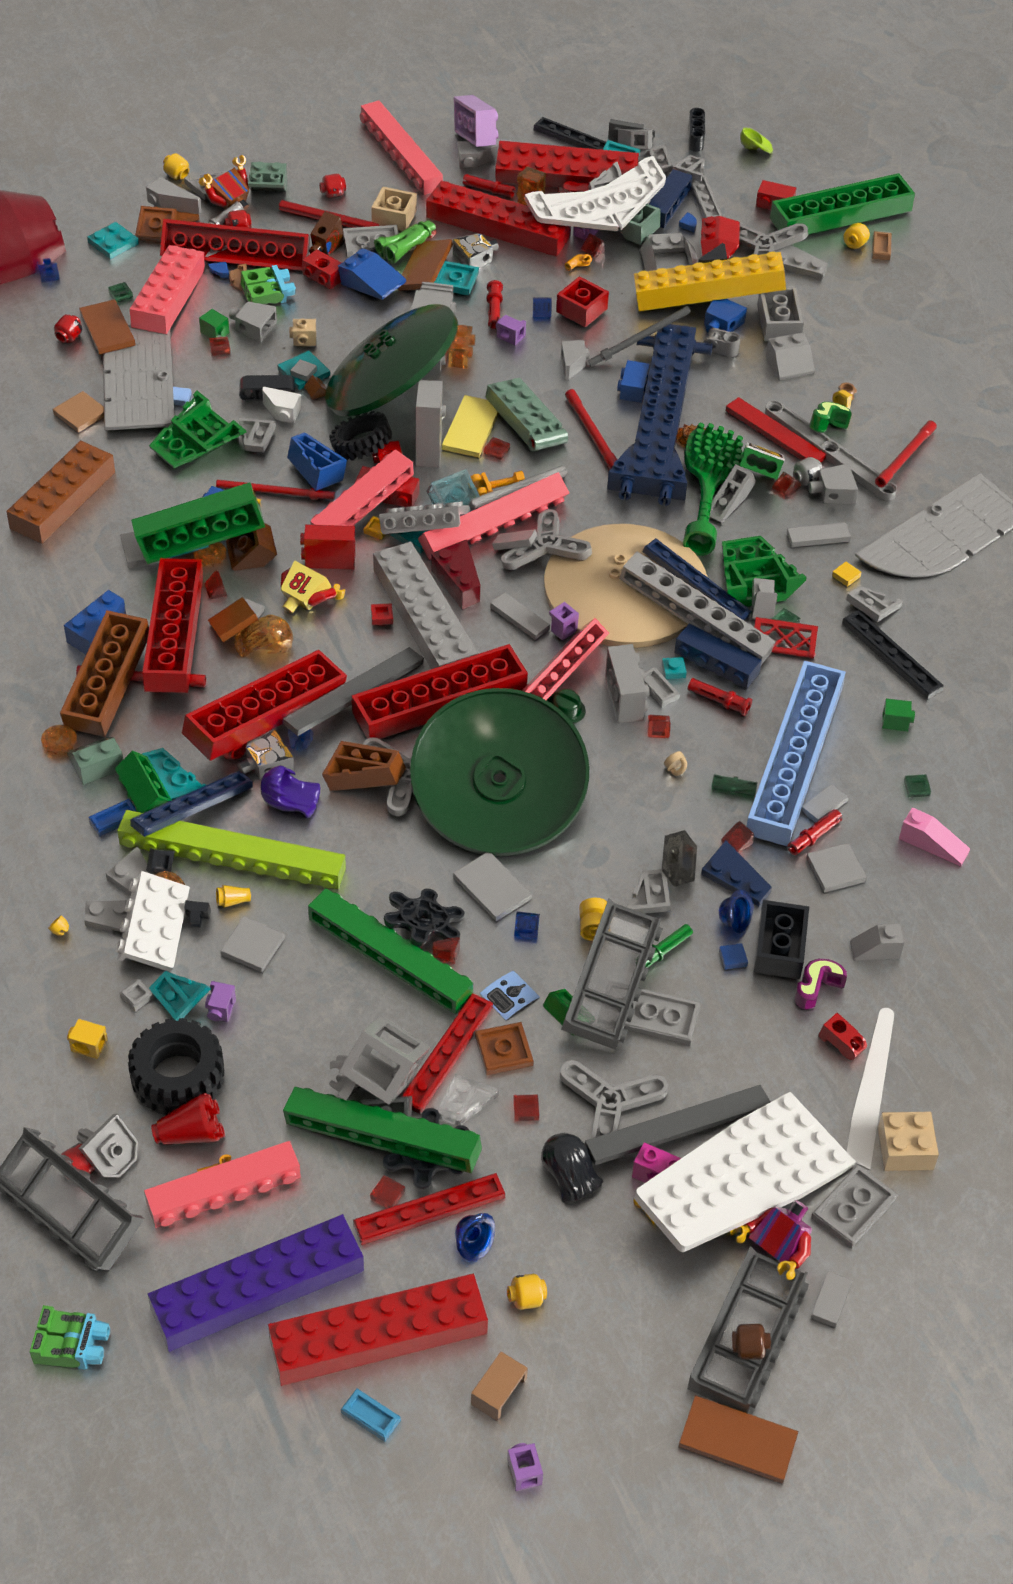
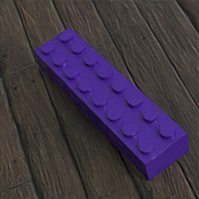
M342 1214L147 1293L150 1309L166 1347L171 1352L364 1271V1256Z

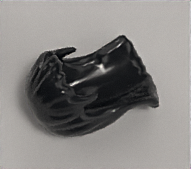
M558 1133L547 1139L541 1152V1161L546 1170L556 1179L563 1202L579 1201L581 1198L593 1194L594 1191L602 1186L604 1181L596 1174L590 1153L579 1137L569 1133Z

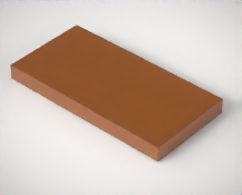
M452 240L425 241L417 245L402 273V276L406 278V283L400 286L398 291L418 290L421 288L422 282L434 283L453 246Z
M115 299L79 308L82 319L99 354L136 345L135 339Z
M695 1395L678 1447L783 1484L799 1431Z

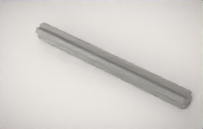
M558 466L471 499L469 506L472 511L555 473L559 472L561 478L566 476L567 470L565 466Z

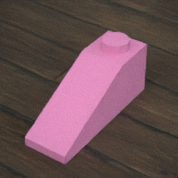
M912 807L903 822L899 839L961 867L970 852V848L933 816Z

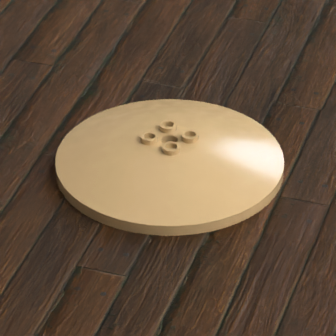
M609 524L579 532L570 538L588 541L592 548L591 556L581 561L552 554L547 563L544 576V593L550 609L552 610L566 602L579 613L578 628L575 633L596 618L609 632L600 644L608 646L633 644L634 648L658 645L678 637L688 625V623L619 579L623 566L636 552L656 563L642 552L644 547L652 540L657 538L708 577L698 556L689 547H684L682 541L663 531L635 524Z

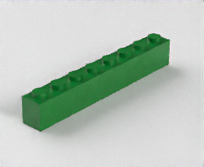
M325 888L308 905L309 920L456 1015L473 993V982L467 976L460 975L450 965L434 958L430 952L423 951L413 945L411 940L401 937L394 929L387 928L374 916L367 915L357 905L350 904L344 900L338 893Z
M294 1087L283 1109L286 1124L471 1174L482 1150L480 1135L473 1131L459 1130L447 1124L440 1125L429 1122L424 1118L417 1119L406 1116L401 1112H391L383 1110L378 1106L360 1104L355 1100L346 1101L332 1094L315 1092L310 1088Z

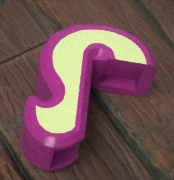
M818 958L810 961L805 966L802 981L797 984L795 1003L804 1010L814 1008L821 982L843 989L847 980V971L841 964L830 959Z

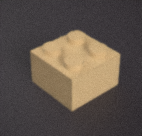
M382 187L371 207L372 222L378 223L380 226L397 225L398 231H404L409 227L417 211V193Z
M882 1112L878 1124V1135L884 1171L934 1170L939 1153L932 1113Z

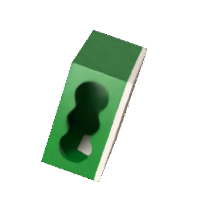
M746 442L739 466L777 480L785 458L782 454Z

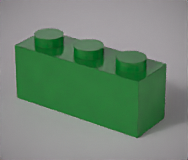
M132 750L115 768L119 775V781L125 786L128 797L136 806V812L145 813L172 801L147 756Z

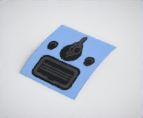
M514 970L480 992L486 1000L493 1003V1008L505 1020L527 1004L540 998Z

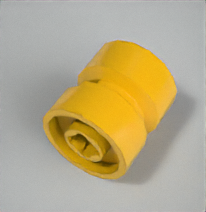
M588 898L579 905L580 935L585 940H594L607 901L604 899Z

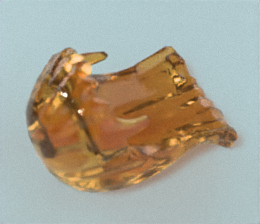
M270 614L259 618L237 633L234 647L240 657H246L256 650H270L267 652L268 654H284L292 648L293 633L287 621L279 616Z

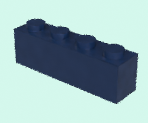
M673 169L666 176L665 185L651 199L649 205L661 209V228H665L690 192L693 175Z
M690 623L676 638L674 653L745 689H748L760 674L761 659Z

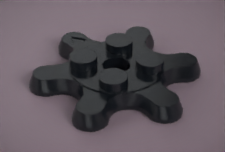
M427 888L423 889L421 896L415 899L408 898L401 892H391L389 894L390 904L399 911L386 913L383 919L385 926L388 928H404L412 933V944L422 947L432 936L440 937L448 943H455L460 938V932L452 927L450 923L459 922L464 917L465 912L457 906H441L436 901L438 897L437 892Z
M427 1108L422 1112L421 1117L429 1122L439 1124L440 1113L434 1108ZM463 1125L455 1127L456 1129L463 1131L469 1130L466 1126ZM396 1153L386 1155L382 1162L384 1168L389 1172H395L402 1168L413 1170V1184L419 1190L429 1188L432 1176L437 1171H448L455 1176H460L464 1173V1171Z

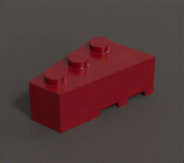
M467 539L431 553L432 573L463 610L479 603L481 585Z

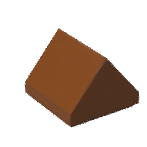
M314 375L310 377L304 386L312 400L325 396L326 386Z

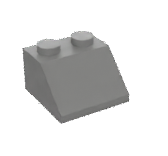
M804 333L768 339L766 358L779 380L815 373L811 346Z

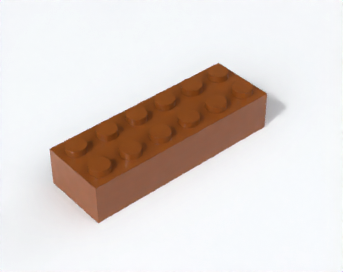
M80 440L6 511L9 528L43 544L115 473L113 455Z
M106 610L60 711L64 728L106 737L147 644L149 633L147 619Z

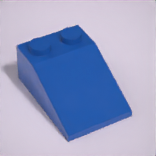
M362 248L358 250L354 255L338 265L342 285L382 300L406 283L405 277L378 254Z

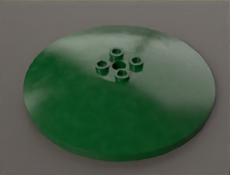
M441 304L421 306L392 319L358 344L335 370L326 388V404L337 415L355 416L377 409L406 392L433 369L451 346L458 329V320L453 311Z
M491 688L473 691L450 701L427 721L413 748L410 776L414 798L421 813L441 836L471 852L478 854L492 853L494 856H511L527 853L550 843L571 825L585 801L590 767L587 750L580 733L560 709L545 699L528 692L509 688ZM496 774H503L506 779L503 782H496L493 777Z

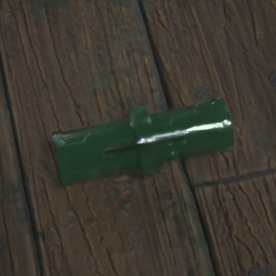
M714 774L711 788L731 791L732 794L737 792L755 796L758 782L738 779L737 776L732 778Z

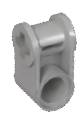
M712 328L708 332V338L703 343H713L712 353L726 357H736L739 354L740 335L735 332Z

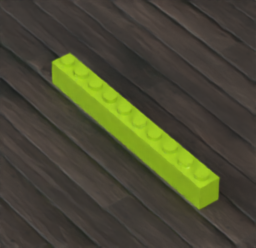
M130 810L125 811L117 830L119 844L129 848L138 847L146 851H150V848L169 849L175 851L174 857L178 856L192 861L211 863L216 866L221 865L236 870L255 872L259 875L265 874L280 879L294 880L303 884L318 885L327 889L339 890L346 870L345 854L184 821H178L144 837L130 826V819L143 813Z

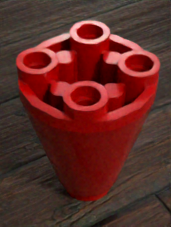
M207 1093L200 1094L157 1120V1123L151 1126L155 1142L157 1144H186L220 1141V1138L225 1137V1131L222 1123H218L216 1114H219L220 1110L216 1099L212 1100L210 1094Z

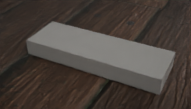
M846 522L787 528V536L791 547L850 542L851 539Z
M505 592L490 603L491 609L534 640H537L550 630L549 623Z

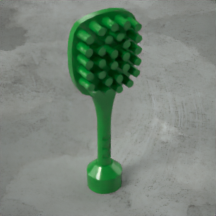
M701 422L690 433L684 450L686 468L699 479L701 497L697 521L687 525L683 545L684 547H689L697 556L708 555L715 549L717 530L709 523L713 496L718 486L723 485L735 464L739 466L743 453L742 436L738 435L736 440H733V430H729L727 434L723 433V426L713 430L714 425L712 423H709L706 429H703L705 425Z

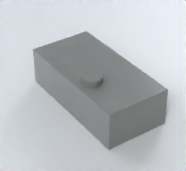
M420 380L418 382L416 401V466L440 467L442 417H446V405H442L443 381Z

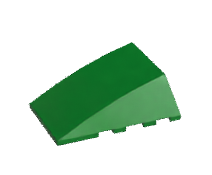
M198 390L193 394L194 398L184 404L181 413L171 419L169 427L164 428L149 445L150 449L174 469L199 459L247 433L236 421L233 420L228 423L212 410L209 399Z
M762 536L722 541L727 593L746 607L752 606V581L754 578L774 580V593H777L776 602L788 599L807 579L803 573L799 574L797 572V568L793 564L789 565L786 563L785 557L782 554L775 553V548Z

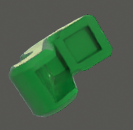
M822 402L818 404L817 409L813 410L809 427L818 433L826 432L829 423L833 424V426L847 429L852 412L841 404Z

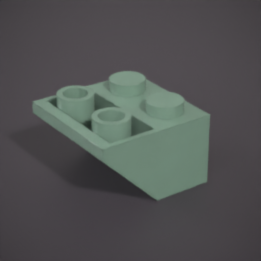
M251 162L248 180L250 190L286 192L288 181L287 163Z

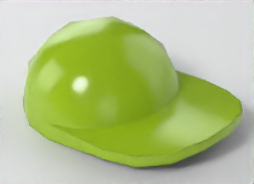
M751 128L742 129L740 140L745 148L749 150L760 148L770 154L773 152L772 144L760 133Z

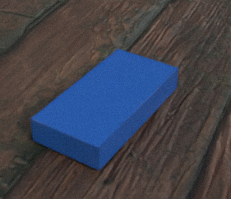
M127 799L89 816V822L100 837L118 829L125 811L136 812V808L130 799Z

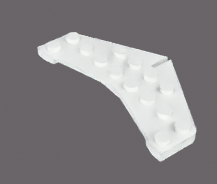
M654 156L644 158L638 162V166L605 186L585 192L543 194L542 191L525 194L524 200L535 219L540 223L618 231V228L622 230L665 185L666 176Z

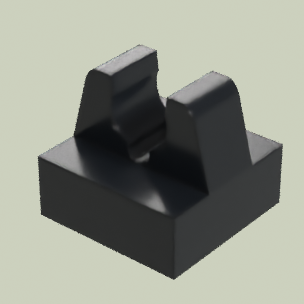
M150 848L146 870L155 873L171 874L175 851Z
M185 900L184 910L186 916L190 917L191 927L201 928L203 918L210 919L211 908L209 903Z

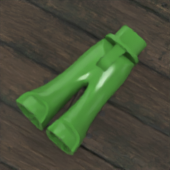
M429 220L425 222L420 221L399 234L390 237H378L374 240L376 251L384 260L387 259L389 263L394 265L411 248L425 242L432 234L431 232L436 229V225Z

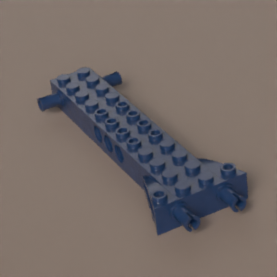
M669 324L658 330L655 336L649 335L637 342V346L653 347L654 351L635 443L614 462L613 467L608 472L607 490L619 491L618 496L621 500L624 499V494H626L625 501L629 500L631 493L659 497L658 503L662 506L664 500H666L665 506H668L671 503V499L684 501L686 499L687 480L681 460L675 450L692 355L699 353L711 356L713 343L696 342V327Z

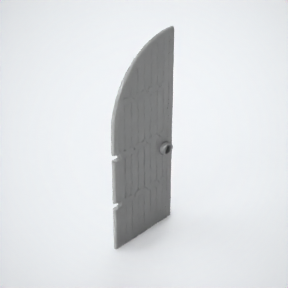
M130 324L128 327L135 339L136 345L104 353L103 372L108 373L103 375L104 401H110L104 402V429L121 430L169 427L171 419L175 416L170 330L167 334L132 328Z
M979 473L857 552L855 556L875 569L902 577H930L945 573L967 560L969 556L966 552L973 556L1000 538L997 532L1004 535L1013 529V499Z

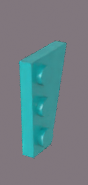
M164 748L142 753L150 760L172 800L206 786L199 783L192 772L188 773L180 766V762Z

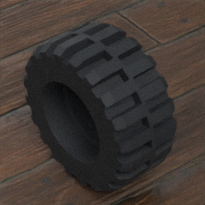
M172 1018L165 1019L164 1023L160 1024L157 1022L151 1025V1029L148 1030L146 1028L140 1033L141 1038L137 1037L134 1040L132 1049L129 1050L128 1054L133 1091L137 1094V1098L141 1103L146 1102V1107L155 1110L157 1108L159 1113L167 1114L200 1094H210L212 1099L218 1094L217 1089L219 1090L222 1087L224 1077L223 1053L217 1036L212 1034V1031L207 1026L201 1027L200 1022L194 1020L187 1022L185 1018H179V1021H173ZM173 1056H187L198 1062V1065L191 1072L179 1077H167L155 1071V1068L163 1060Z

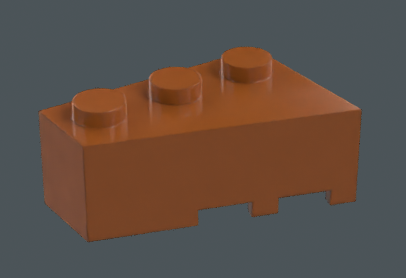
M341 741L323 771L322 776L330 791L397 785L406 766L398 750Z

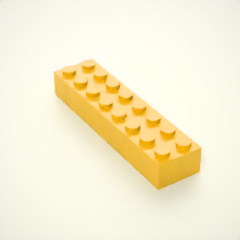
M774 251L762 255L752 254L748 257H733L728 260H714L708 263L698 262L688 266L678 265L674 268H659L654 271L634 273L639 311L786 290L785 270L781 252Z

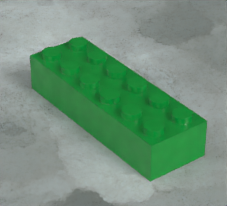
M250 482L131 520L135 538L147 564L160 561V558L166 559L265 527L262 512Z

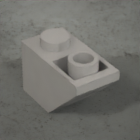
M618 129V143L637 149L652 148V129Z

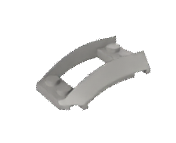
M681 233L649 234L640 248L645 271L657 270L654 253L686 252L689 265L698 263L697 254L694 247Z

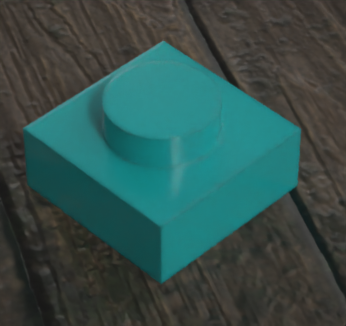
M683 657L662 658L663 673L667 680L686 678L687 672Z

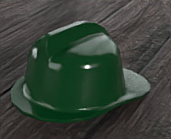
M571 689L556 691L546 700L560 709L572 723L581 721L585 716L586 709L584 704L581 702L579 695Z

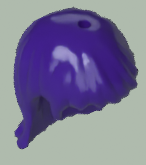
M281 765L268 770L261 780V795L264 801L281 811H298L304 814L305 818H310L317 807L316 804L318 803L321 789L320 784L300 781L290 775H296L294 771Z

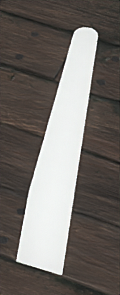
M882 1008L878 1015L852 1115L846 1151L857 1164L871 1169L894 1021V1012L889 1008Z

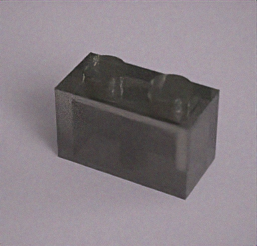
M685 830L665 835L662 872L674 887L694 882L697 845Z

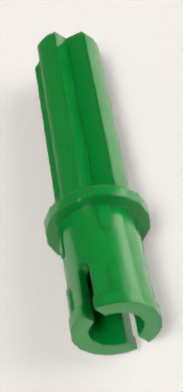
M684 924L657 945L653 944L652 947L656 948L652 961L647 960L645 967L648 968L653 963L662 961L663 955L693 934L690 926ZM638 956L637 958H635V961H636L635 964H636V965H637V961H638V959H639V956Z

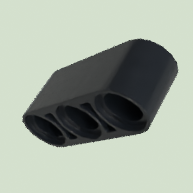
M692 108L688 123V147L690 150L698 152L704 148L705 111L701 108Z
M290 375L243 376L240 379L239 396L244 401H263V387L295 393V379Z

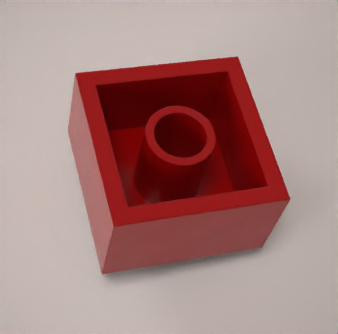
M579 276L557 294L556 312L586 327L608 309L609 291Z

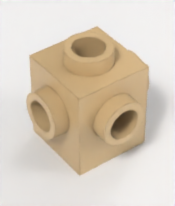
M293 319V327H289V337L293 338L294 346H316V319Z

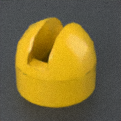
M60 915L48 929L56 936H62L65 934L64 931L67 932L69 930V924Z

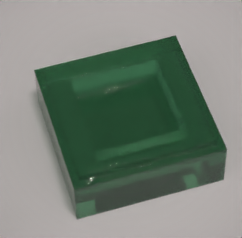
M126 282L108 287L109 294L116 302L133 298V292Z
M783 608L772 619L800 623L801 618ZM779 628L780 630H782L783 632H785V633H787V634L791 631V630H788V629H781V628Z
M927 774L905 776L904 783L908 798L930 796L931 788Z

